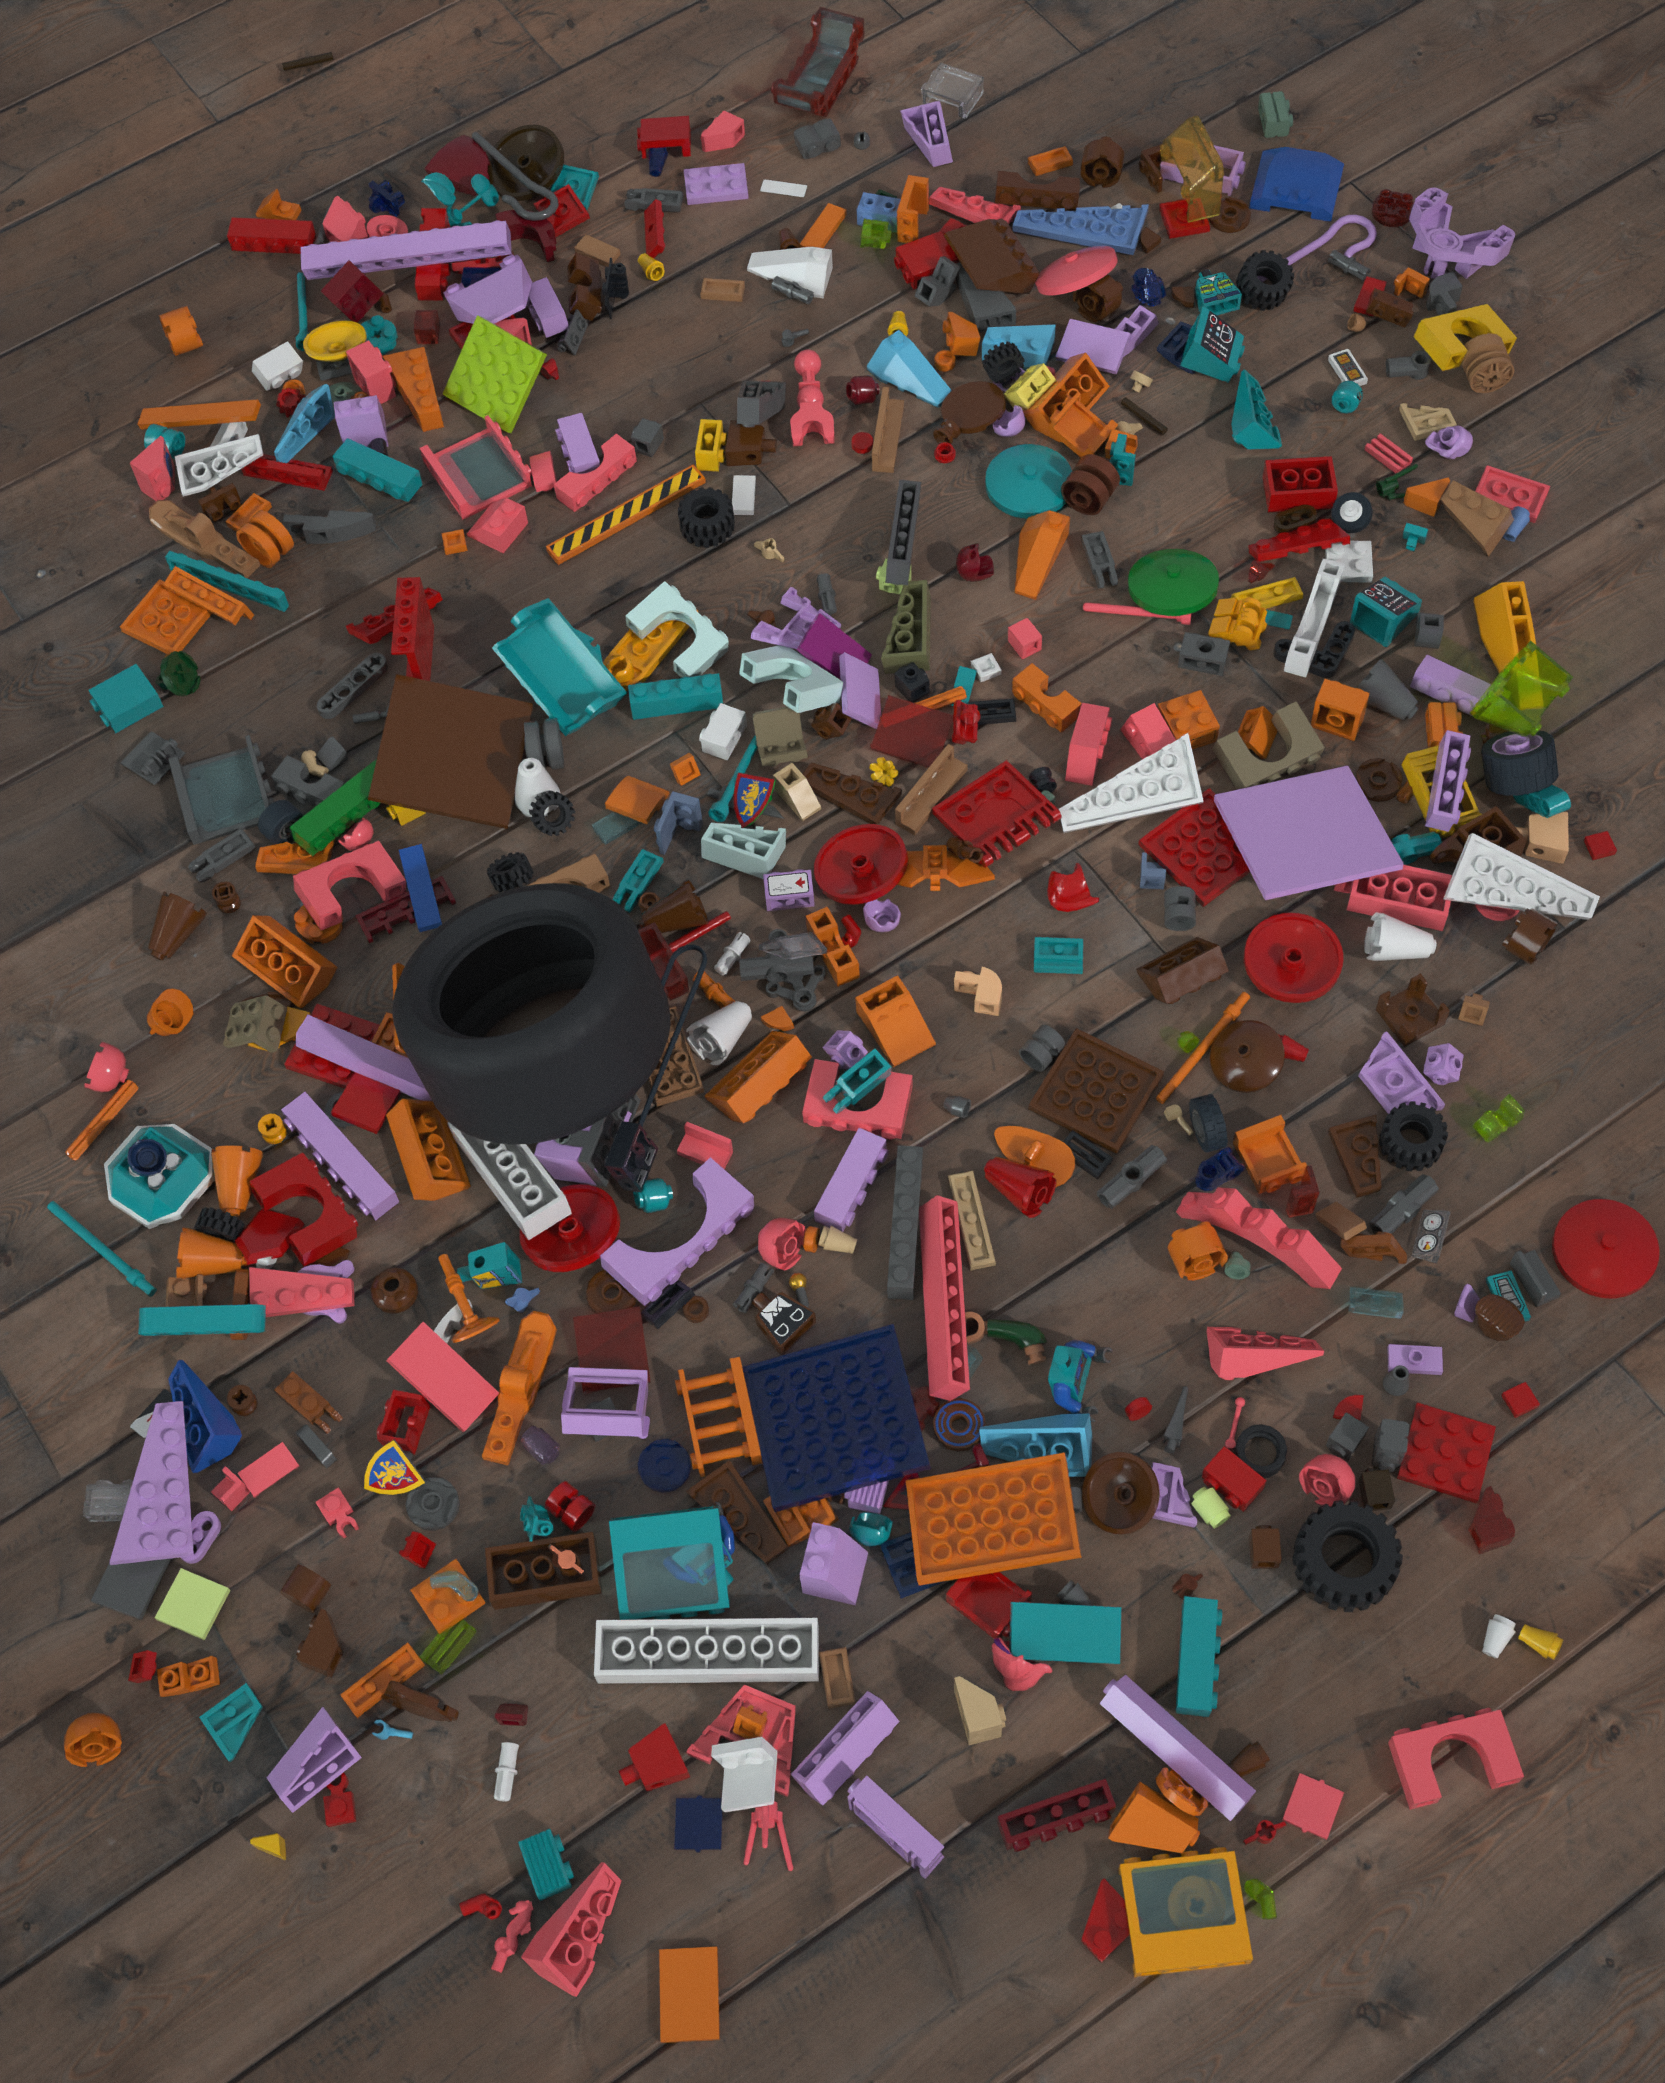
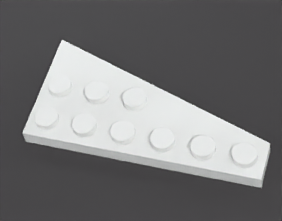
M1189 734L1183 735L1178 740L1132 765L1112 779L1059 808L1062 815L1060 820L1063 833L1203 803Z
M1472 833L1467 838L1443 900L1521 911L1533 908L1542 914L1588 920L1592 918L1600 896Z

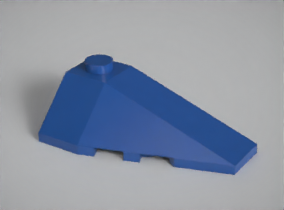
M178 1360L168 1380L173 1402L183 1401L187 1461L192 1472L198 1473L231 1455L242 1434L231 1413L184 1360Z

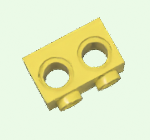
M1044 363L1030 366L1004 393V397L1013 409L1015 405L1022 407V410L1029 409L1056 379Z

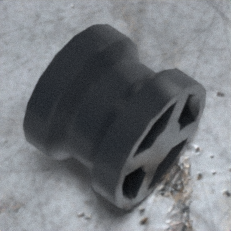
M1049 767L1037 768L1029 775L1031 784H1034V787L1041 793L1045 790L1053 792L1057 787L1056 781L1051 778L1052 772Z

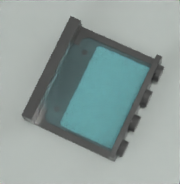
M250 735L245 736L248 745L246 748L185 766L181 765L178 756L169 758L186 828L193 845L232 834L239 829L246 830L258 826V820L262 812L274 802L273 797L269 798L268 793L272 792L268 779H263V775L266 774L263 761H258L257 758L261 756L258 743H253Z

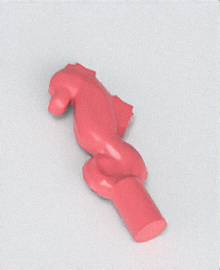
M518 1901L516 1906L509 1910L511 1915H518L508 1924L506 1928L507 1936L499 1937L495 1941L494 1947L497 1954L491 1967L492 1970L502 1973L507 1958L517 1950V1936L519 1934L523 1936L532 1931L530 1922L531 1913L534 1910L532 1901Z

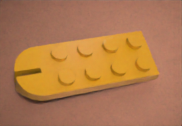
M678 620L666 621L658 625L643 640L629 629L605 658L603 664L626 691H629L628 685L644 683L690 626Z

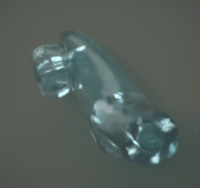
M452 1570L430 1576L432 1589L451 1588L466 1601H473L478 1596L479 1590L477 1585L458 1571Z

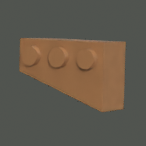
M1454 480L1441 497L1445 510L1470 535L1471 539L1480 546L1488 557L1514 521L1509 508Z

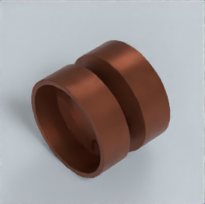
M1087 454L1080 458L1073 471L1062 484L1061 494L1066 503L1074 510L1085 515H1096L1102 510L1109 497L1119 485L1120 476L1116 468L1109 461L1098 455Z

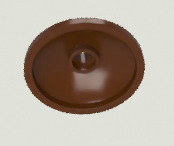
M1254 1020L1239 1021L1226 1027L1216 1037L1210 1051V1065L1218 1081L1228 1089L1241 1093L1256 1092L1269 1086L1280 1074L1285 1061L1284 1045L1277 1032L1267 1024ZM1248 1048L1247 1053L1240 1054L1241 1049Z
M1114 1452L1098 1459L1088 1470L1082 1489L1083 1504L1092 1522L1100 1529L1118 1535L1134 1533L1147 1525L1157 1510L1160 1496L1158 1480L1150 1465L1139 1456L1126 1452ZM1128 1489L1131 1492V1496L1129 1499H1127L1125 1496V1493Z

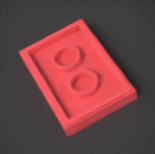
M1487 465L1475 492L1510 510H1513L1516 506L1527 509L1530 512L1529 522L1535 523L1551 486Z

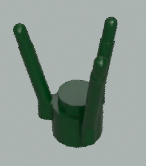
M1414 464L1392 476L1376 481V489L1381 498L1387 496L1389 501L1395 498H1405V493H1395L1399 489L1397 479L1417 469L1418 465Z

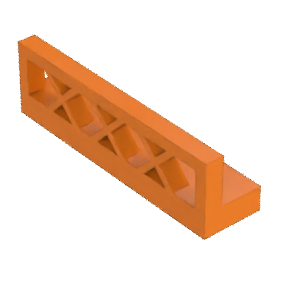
M176 566L163 583L167 589L233 625H236L242 616L249 620L254 616L252 611L243 602Z

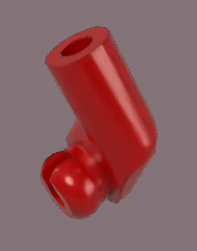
M846 915L841 919V923L847 932L844 937H841L844 946L849 944L850 948H852L859 941L861 929L851 915Z
M485 1893L459 1903L464 1917L478 1911L493 1920L498 1918L502 1911L500 1902Z

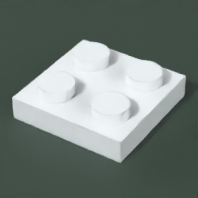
M1350 541V544L1347 545L1337 542L1332 543L1331 548L1325 549V559L1345 564L1341 582L1372 583L1371 541Z

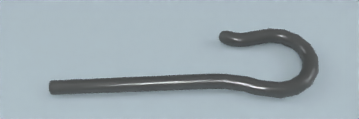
M478 132L472 134V138L523 185L550 201L549 207L540 212H530L523 209L520 203L509 195H503L502 200L504 203L511 205L519 216L531 221L549 218L556 212L558 198L552 191L531 181Z

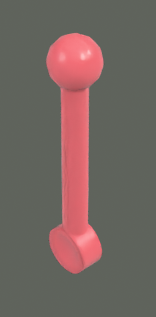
M1238 1397L1235 1400L1236 1410L1229 1439L1225 1442V1447L1229 1450H1233L1236 1446L1235 1434L1241 1408L1245 1405V1400L1242 1397Z

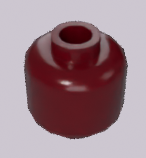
M870 375L854 376L846 385L847 398L855 405L871 404L875 401L876 396L879 395V384L875 383L874 378Z

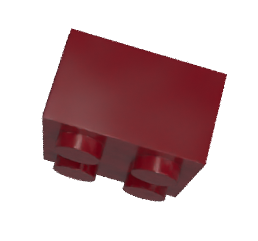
M350 260L321 290L341 312L356 323L364 317L384 294Z

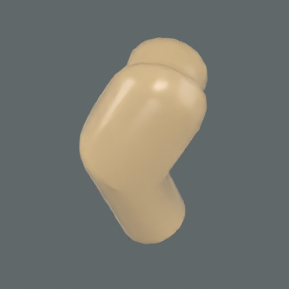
M313 750L304 751L301 755V762L307 765L311 775L322 778L325 773L328 774L329 769L327 767L317 765L316 753Z

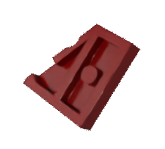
M1105 1878L1101 1880L1081 1939L1083 1944L1101 1963L1130 1936L1125 1900ZM1138 1915L1139 1926H1140V1925L1143 1923V1920H1142V1918Z

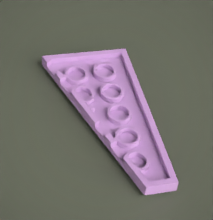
M183 1401L157 1403L155 1405L111 1555L110 1565L194 1556Z

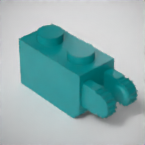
M873 1049L841 1075L837 1080V1085L830 1089L823 1096V1099L827 1103L841 1092L845 1098L833 1108L836 1114L840 1113L850 1104H856L891 1075L890 1064L876 1049Z

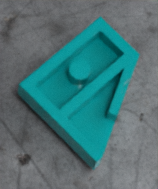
M246 1683L199 1717L229 1762L234 1760L263 1706Z

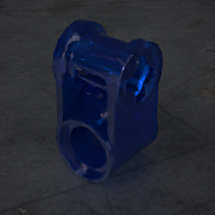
M1231 1147L1220 1150L1216 1155L1199 1165L1195 1183L1200 1190L1212 1191L1225 1182L1235 1179L1245 1170V1165L1239 1163L1232 1154L1233 1150ZM1208 1173L1211 1174L1213 1177L1207 1178L1203 1174Z

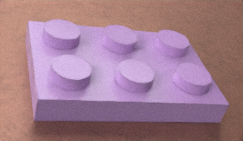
M744 163L684 169L688 205L748 199Z

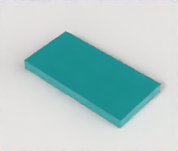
M1011 1602L1010 1653L1015 1657L1023 1655L1024 1660L1120 1664L1121 1607Z

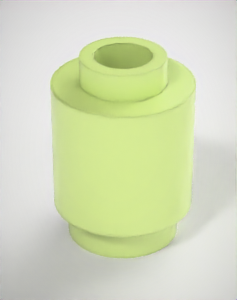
M1203 1487L1192 1496L1194 1500L1191 1504L1206 1524L1211 1525L1214 1529L1221 1526L1231 1517L1228 1512L1229 1508L1214 1488L1207 1489Z

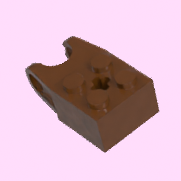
M1496 806L1459 827L1453 835L1435 848L1429 859L1434 864L1447 861L1457 864L1467 838L1472 833L1518 856H1522L1527 840Z

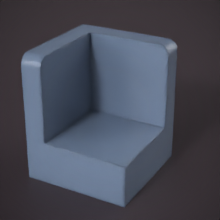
M1142 852L1140 888L1164 890L1166 869H1163L1157 862H1147V853Z

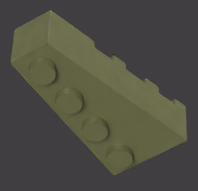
M927 580L908 581V585H903L896 616L893 617L890 635L888 634L886 648L881 656L885 674L895 673L900 667L907 666L912 662L918 668H923L924 671L930 670L931 595Z

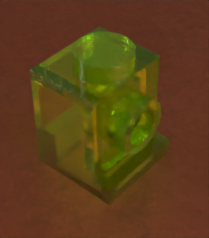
M864 219L861 229L860 248L867 246L885 249L886 243H890L891 230H888V222Z

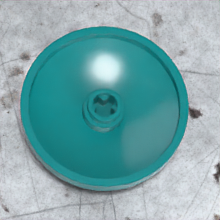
M1036 444L1013 446L999 453L990 462L985 477L986 492L991 502L999 510L1014 517L1028 519V517L1048 510L1056 512L1066 504L1061 494V486L1072 472L1068 461L1051 448Z

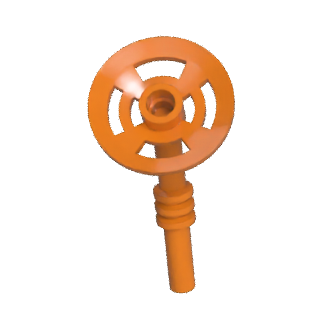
M440 1255L438 1259L446 1276L445 1282L449 1292L454 1294L464 1317V1326L451 1339L452 1343H457L489 1329L497 1324L500 1319L499 1317L478 1318L477 1314L473 1313L463 1291L464 1284L460 1275L455 1273L448 1255Z

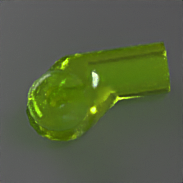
M1258 1879L1248 1880L1244 1885V1890L1247 1895L1261 1904L1262 1919H1276L1277 1913L1273 1890Z

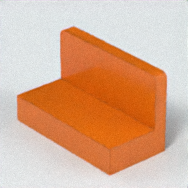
M1264 706L1247 710L1238 730L1247 748L1252 749L1261 759L1267 758L1277 733V729L1271 721L1273 715Z

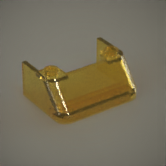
M1199 116L1189 117L1163 140V144L1160 145L1161 162L1175 164L1184 179L1183 186H1181V195L1188 203V223L1220 215L1224 175L1222 160Z

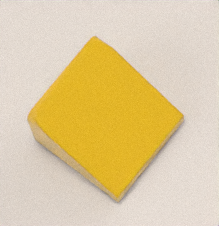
M278 1833L250 1839V1844L258 1850L286 1860L285 1839Z

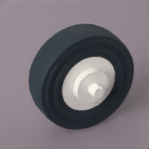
M1349 492L1343 494L1335 501L1331 515L1333 522L1346 533H1357L1369 525L1373 510L1367 497L1357 492Z

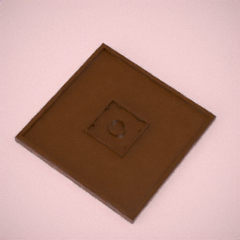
M396 674L368 800L508 829L515 796L518 767L522 762L525 747L524 722L530 721L533 703Z

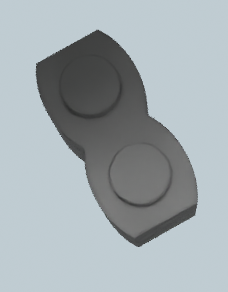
M823 119L813 125H806L794 131L795 144L804 159L814 158L822 152L834 151L841 146L840 134L831 119Z

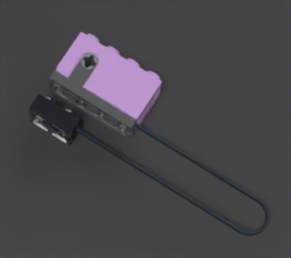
M692 944L678 948L670 957L662 976L661 983L664 988L672 966L680 954L688 950H696L702 954V963L639 1122L632 1123L641 1101L635 1093L616 1111L595 1124L558 1139L537 1143L534 1155L554 1179L606 1187L612 1175L623 1190L642 1192L659 1149L652 1139L646 1138L647 1133L643 1129V1124L706 968L707 956L700 946Z

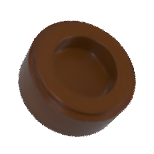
M694 1296L683 1306V1313L689 1322L700 1323L708 1317L709 1306L703 1297Z

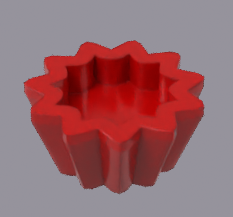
M288 387L286 390L282 389V393H279L276 403V406L279 407V413H285L286 417L293 415L297 405L305 398V395L301 394L299 389Z

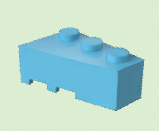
M1055 325L988 327L982 342V360H985V354L989 355L987 352L989 349H994V345L997 344L999 347L1001 342H1004V344L1010 342L1017 346L1025 360L1024 368L1021 369L1027 370L1030 366L1042 363L1047 365L1055 343Z

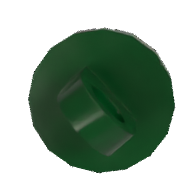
M174 651L164 656L160 665L161 673L156 678L155 683L162 690L169 689L178 696L184 697L195 693L199 688L201 679L197 673L198 666L193 658L183 651Z

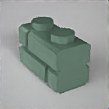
M1283 91L1273 92L1272 94L1270 92L1261 93L1259 95L1258 111L1264 137L1266 138L1275 137L1276 135L1278 137L1287 136L1290 127L1293 126V115L1288 113L1290 110L1289 99L1285 100Z

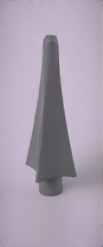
M1187 1386L1182 1388L1177 1407L1163 1435L1162 1443H1166L1164 1451L1167 1453H1174L1176 1446L1180 1448L1184 1410L1189 1390Z

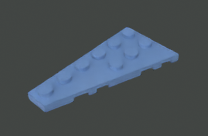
M1149 204L1141 205V208H1130V205H1124L1122 209H1111L1109 206L1081 207L1076 208V211H1065V208H1059L1057 212H1045L1043 209L1018 210L1012 231L1089 247L1110 246L1115 252L1134 255L1148 213Z

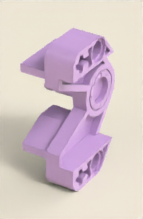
M1429 188L1415 199L1409 216V220L1417 234L1412 248L1428 254L1424 267L1425 275L1429 274L1430 268H1434L1431 275L1433 279L1445 274L1448 262L1451 261L1457 262L1455 270L1467 279L1483 265L1494 266L1509 254L1515 238V232L1512 229L1502 225L1496 231L1492 229L1460 236L1448 229L1452 206L1446 203L1448 193L1438 188Z

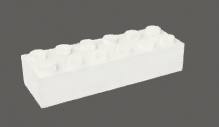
M448 1122L454 1140L528 1240L572 1214L566 1196L526 1144H499L467 1135Z

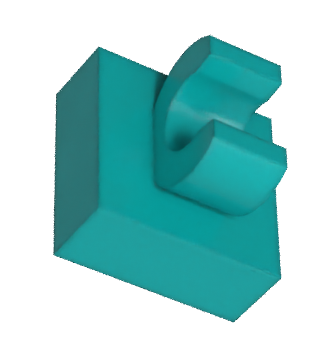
M1406 523L1403 531V539L1408 540L1406 549L1414 552L1417 543L1424 545L1428 529Z

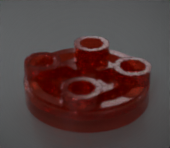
M1384 189L1373 201L1372 216L1378 223L1387 227L1403 226L1410 222L1409 216L1414 204L1413 197L1409 193L1402 194Z

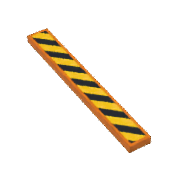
M693 464L546 546V550L554 561L560 565L705 484V477Z

